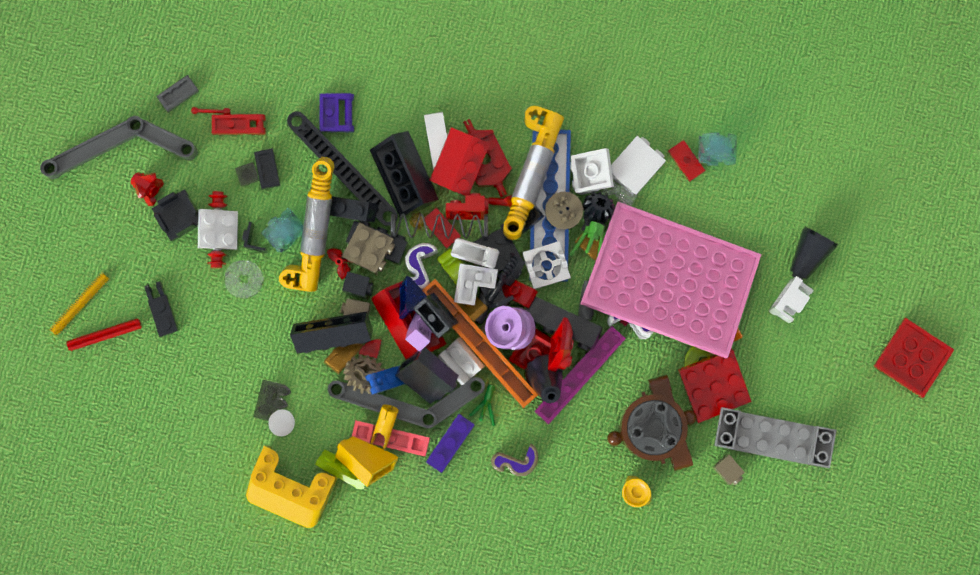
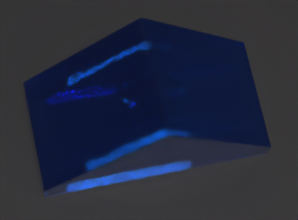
M406 276L400 284L399 319H404L414 312L413 308L427 297L409 276Z

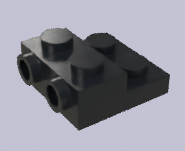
M502 228L489 234L487 239L481 237L473 242L497 249L500 252L496 266L493 268L498 269L497 274L502 272L505 265L508 264L512 257L509 255L511 252L520 256L513 241L506 238Z

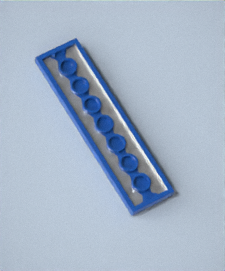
M534 130L532 132V143L536 141L539 133ZM560 130L553 148L555 152L535 204L544 217L530 228V250L559 241L568 265L569 229H556L549 223L545 214V207L550 197L562 191L570 192L571 130ZM545 251L547 258L552 261L559 259L554 253ZM537 254L533 259L532 267L539 265L541 261L540 254ZM545 260L541 263V268L544 271H549L552 268V264L550 261ZM561 265L554 266L551 271L553 278L560 272ZM541 271L535 272L537 277L547 280L545 273Z

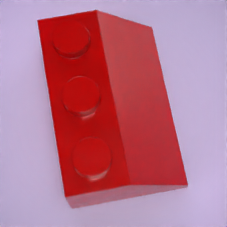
M451 127L429 181L464 196H469L490 143Z

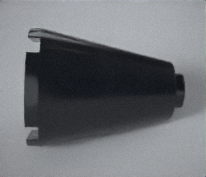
M804 226L790 271L793 272L791 276L807 280L837 248L838 244Z
M549 355L536 356V359L527 363L525 368L526 381L544 402L554 403L561 395L563 370L558 369L555 372L548 370Z

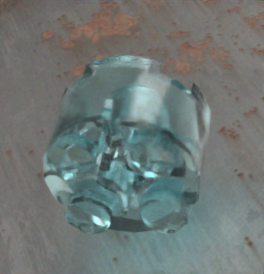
M706 133L699 136V162L707 163L708 166H718L719 162H724L726 165L736 164L737 136L728 134V137L719 135V133Z
M287 208L280 218H272L267 223L268 227L262 231V235L276 251L282 253L290 248L299 236L302 237L303 223L290 208Z

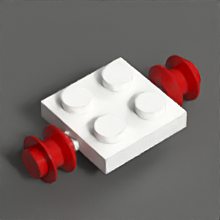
M213 191L212 195H208V197L212 198V202L208 205L214 210H198V248L213 249V251L207 254V256L211 257V261L207 264L211 265V268L218 269L222 268V265H226L223 262V257L227 255L221 249H237L238 211L222 210L227 206L224 203V199L228 196L224 195L222 191Z

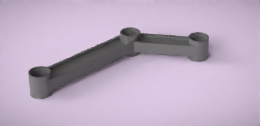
M131 116L128 120L51 159L44 160L40 170L48 178L57 179L62 174L137 136L185 160L195 159L198 151L192 142L138 116ZM140 122V128L133 130L134 123ZM191 146V153L185 155L183 153L184 148ZM54 165V172L48 174V168Z
M474 377L428 410L377 393L373 395L368 394L366 390L361 394L360 389L354 391L353 385L348 386L347 383L341 381H332L328 385L327 390L333 398L379 413L382 405H392V407L394 406L399 410L397 419L424 428H433L480 395L485 389V384L481 378ZM474 381H479L482 385L481 390L478 392L471 390V383ZM336 384H340L342 387V392L339 395H334L332 392V388ZM427 414H431L434 417V422L431 425H426L423 422V418Z

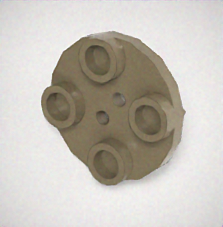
M562 191L555 193L546 204V218L558 230L573 228L580 222L583 216L582 203L576 195L570 192Z

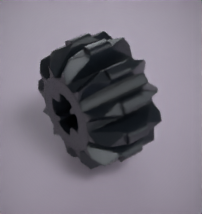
M593 191L590 195L586 196L582 205L584 216H589V221L593 219L597 223L600 221L602 223L607 222V220L612 218L615 210L613 199H608V194L602 195L601 191L598 194Z

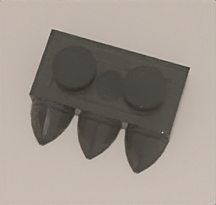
M262 380L253 417L269 421L270 416L277 409H283L288 406L287 402L280 396L289 395L291 393L290 389L280 383Z

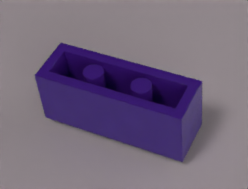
M458 414L426 463L443 473L475 424Z

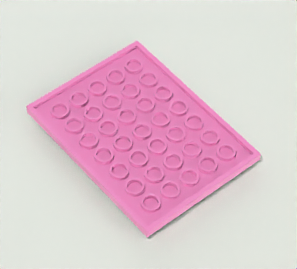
M617 202L580 304L727 359L761 254Z

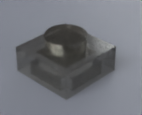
M253 162L235 168L241 187L260 181Z

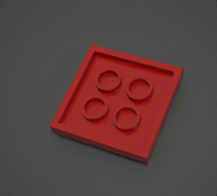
M904 318L873 366L919 397L924 398L954 349L912 321Z
M732 348L727 359L715 354L678 369L691 408L697 415L696 421L698 423L720 415L721 407L735 409L752 402Z

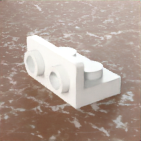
M461 337L456 339L446 350L438 355L442 362L459 375L457 380L461 385L468 382L485 367Z

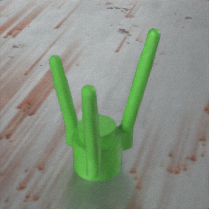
M591 221L569 255L571 257L574 255L586 236L590 240L585 252L589 253L593 241H598L599 239V254L606 235L603 232L605 226Z

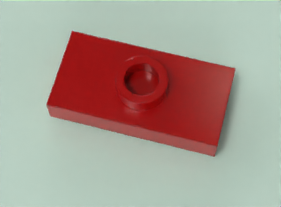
M684 140L668 150V153L689 182L706 171Z
M436 207L424 217L426 226L432 232L438 214H441L447 236L449 237L452 225ZM440 216L438 217L434 235L448 249L454 244L455 239L461 238V236L453 228L451 237L449 239L446 238Z
M516 280L511 286L504 284L502 287L505 296L513 295L514 299L512 301L527 308L530 307L538 293L537 290Z

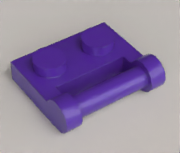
M320 94V132H354V126L352 125V101H354V94ZM339 101H345V125H339Z

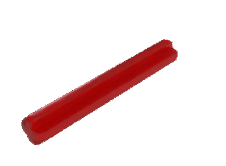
M139 319L130 320L68 340L67 347L70 351L141 329L142 325Z

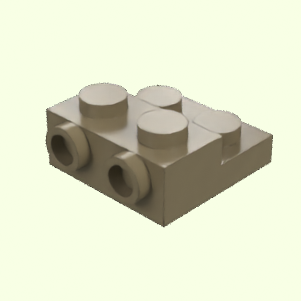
M359 222L342 258L377 275L378 271L382 272L386 265L384 260L387 254L391 255L395 248V244H393L394 239Z

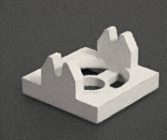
M559 241L522 252L533 289L571 278L565 254ZM545 251L554 253L559 259L552 261L547 258ZM537 254H540L541 261L539 265L532 267L533 259ZM545 260L550 261L552 264V268L549 271H544L541 268V263ZM561 265L560 272L553 278L551 271L554 266ZM541 271L545 273L547 280L540 279L535 275V272Z

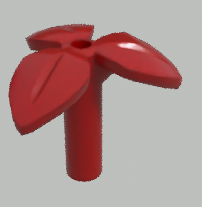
M512 195L505 198L489 197V205L509 206L511 208Z
M328 249V257L336 265H339L337 267L338 276L342 280L345 279L347 272L351 270L347 264L350 261L342 258L343 253L340 249Z

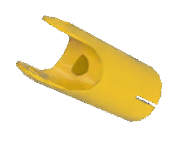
M388 404L382 405L374 429L371 444L374 443L377 433H380L385 438L383 450L387 447L399 411L396 407Z

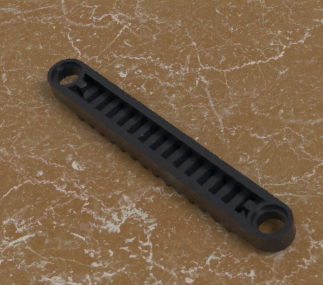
M298 111L292 112L287 118V124L301 141L318 158L328 157L333 161V174L358 200L377 203L375 217L381 224L387 227L391 226V221L386 222L383 219V214L388 211L393 214L395 213L397 222L398 214L385 198L304 114ZM294 117L302 118L300 126L292 125Z

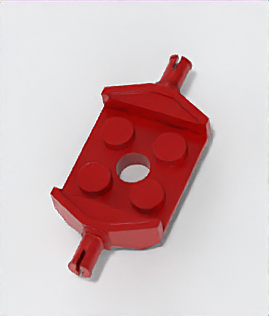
M470 119L467 122L464 121L463 124L469 135L490 143L485 155L490 156L491 161L488 164H481L475 179L477 186H494L500 198L506 196L508 193L502 184L512 171V167L509 165L494 135V131L476 130Z

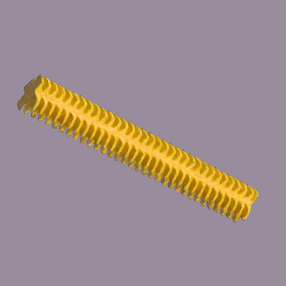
M103 273L102 275L99 274V278L97 280L94 279V283L91 282V287L88 286L87 290L83 291L84 294L82 296L79 295V299L75 300L76 303L74 305L71 304V308L68 307L66 309L68 312L66 314L63 313V317L60 316L58 318L59 321L57 320L56 324L52 325L53 328L50 331L59 335L62 329L71 322L70 320L74 319L75 315L79 313L78 311L82 310L85 304L92 299L93 295L95 296V293L97 294L98 290L107 283L106 281L109 278Z

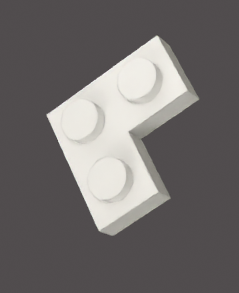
M460 264L454 302L475 305L478 286L495 289L498 269Z

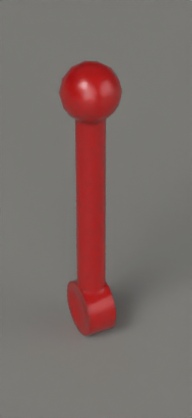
M193 107L191 109L192 114H231L229 108H224L223 110L198 109L197 107Z

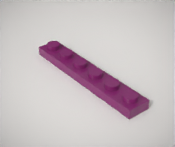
M611 326L598 340L594 350L590 349L562 380L560 398L554 403L543 401L534 412L547 424H550L626 338Z

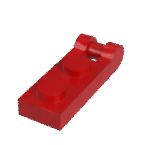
M212 115V135H265L266 128H264V122L266 121V115ZM251 121H256V127H251Z

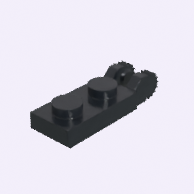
M161 281L156 282V288L160 297L154 298L150 285L145 286V291L149 299L148 303L158 335L163 337L179 330L168 296L165 294Z

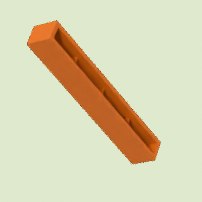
M436 279L421 291L424 297L432 293L436 294L458 321L452 329L462 338L522 408L538 396L502 353L490 343L486 335L462 308L454 302V299Z

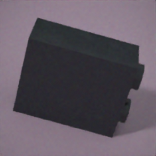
M424 347L420 352H415L403 361L395 376L431 404L435 400L439 401L442 399L445 393H451L457 386L455 382L459 375Z

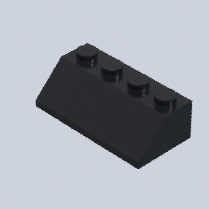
M409 131L392 134L370 149L399 217L403 213L405 216L413 214L439 200L431 181H429L430 178Z

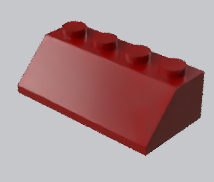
M409 278L384 288L371 298L405 360L418 351L405 338L416 313L413 308L422 301ZM432 332L430 342L425 348L433 353L447 343L443 336L437 338Z

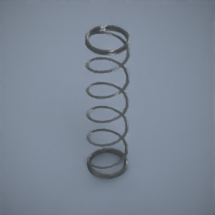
M395 213L391 214L392 238H395L398 233L402 216H404L407 231L411 238H413L416 234V230L421 216L423 218L426 234L429 238H431L434 234L439 216L442 221L445 236L448 239L451 237L457 216L459 218L462 233L465 239H467L470 235L475 216L478 220L482 238H488V215H484V236L479 217L475 214L472 218L469 232L466 237L461 218L457 214L454 218L451 232L448 237L441 214H438L436 217L431 236H429L425 218L422 213L418 217L413 236H411L407 219L404 213L400 216L398 227L395 233L396 216Z

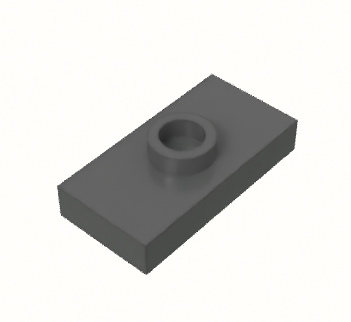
M186 75L156 97L169 113L198 93L199 90L190 77Z

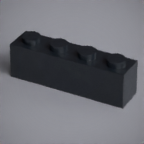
M536 296L530 307L525 308L533 317L535 327L536 325L543 327L542 331L550 335L555 333L564 317L568 318L573 331L572 340L578 343L577 347L588 351V349L594 350L603 331L601 326Z
M366 311L296 323L292 325L290 336L297 354L309 353L315 350H328L333 347H346L357 343L364 344L371 341L373 328Z

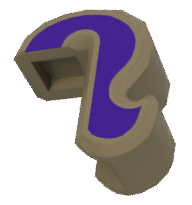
M530 443L524 461L498 452L493 455L491 464L499 472H503V467L507 466L512 474L526 476L537 465L538 452L536 447Z

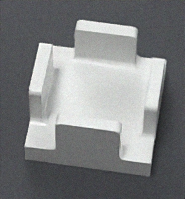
M796 276L789 280L769 309V312L774 316H779L787 323H792L794 318L791 316L796 312L800 313L810 299L808 295L812 294L814 290L802 282L803 280Z

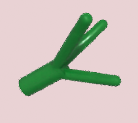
M488 384L484 400L469 414L472 417L482 408L479 421H483L488 406L492 426H495L491 405L495 386Z

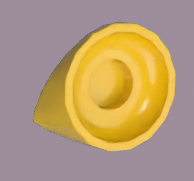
M627 477L622 489L624 501L632 507H642L650 504L652 493L648 484L639 477Z

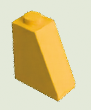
M354 436L347 440H342L337 446L338 450L335 455L367 487L394 470L398 460L395 454Z

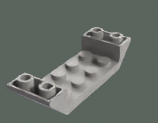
M721 407L714 446L830 468L837 430Z

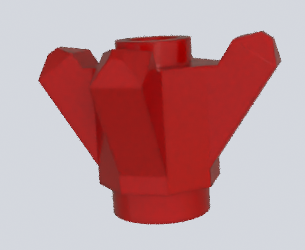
M137 172L131 178V185L135 188L138 198H143L148 206H154L156 203L154 196L163 187V180L158 179L156 173L144 174Z

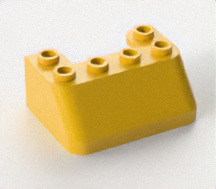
M264 446L250 477L246 492L247 500L256 506L306 528L314 527L319 522L338 478L327 473H319L314 477L310 487H307L274 472L279 462V456L271 447Z

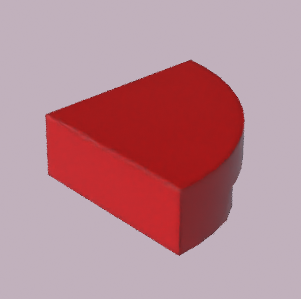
M375 339L367 342L361 347L359 354L369 355V357L378 359L382 340Z

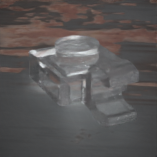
M613 181L614 187H612V190H607L606 188L602 190L604 194H616L617 200L626 205H632L637 197L633 192L617 185L615 181Z

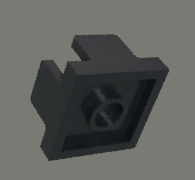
M185 189L177 194L172 192L157 201L158 205L152 208L154 217L171 242L198 227V210Z

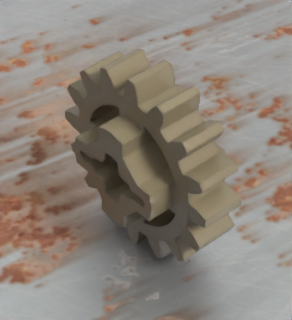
M359 355L358 359L352 357L351 361H348L343 372L345 374L344 380H349L347 385H353L354 391L360 389V393L363 394L364 390H366L368 394H371V386L365 376L385 370V368H381V362H375L376 358L370 360L369 355L366 358Z

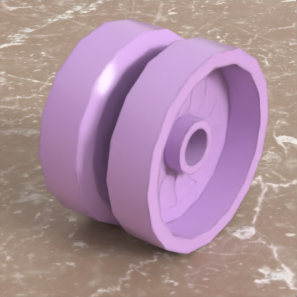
M508 306L495 308L489 314L485 325L486 336L492 345L497 348L513 350L523 349L529 345L535 335L536 328L534 319L528 311Z

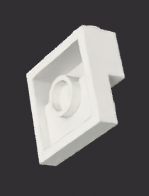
M604 148L571 156L570 169L574 177L572 186L577 194L584 195L593 191L598 192L600 189L614 187L609 149Z

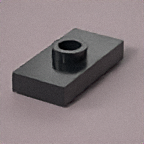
M273 148L254 152L261 189L281 186Z

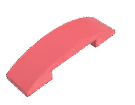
M355 420L352 436L371 444L376 425ZM393 429L387 448L426 457L430 437ZM377 433L373 444L383 447L385 438L382 434Z

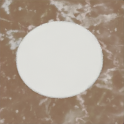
M277 410L269 418V428L277 436H286L294 428V417L287 410Z

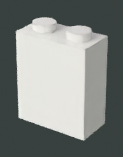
M638 136L635 137L611 165L613 180L633 197L641 191L666 161L664 159L665 156L656 149L654 151L645 138H639Z

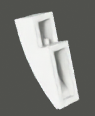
M443 112L424 115L433 169L447 138Z

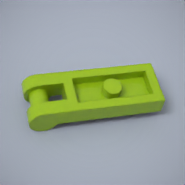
M324 449L315 463L316 466L357 489L365 487V484L335 457L334 453Z

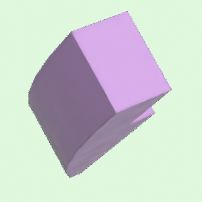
M415 313L410 323L405 340L420 352L430 342L432 331L417 313Z

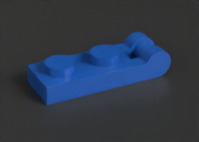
M400 365L365 376L367 382L369 381L372 395L405 385L403 381L395 376Z

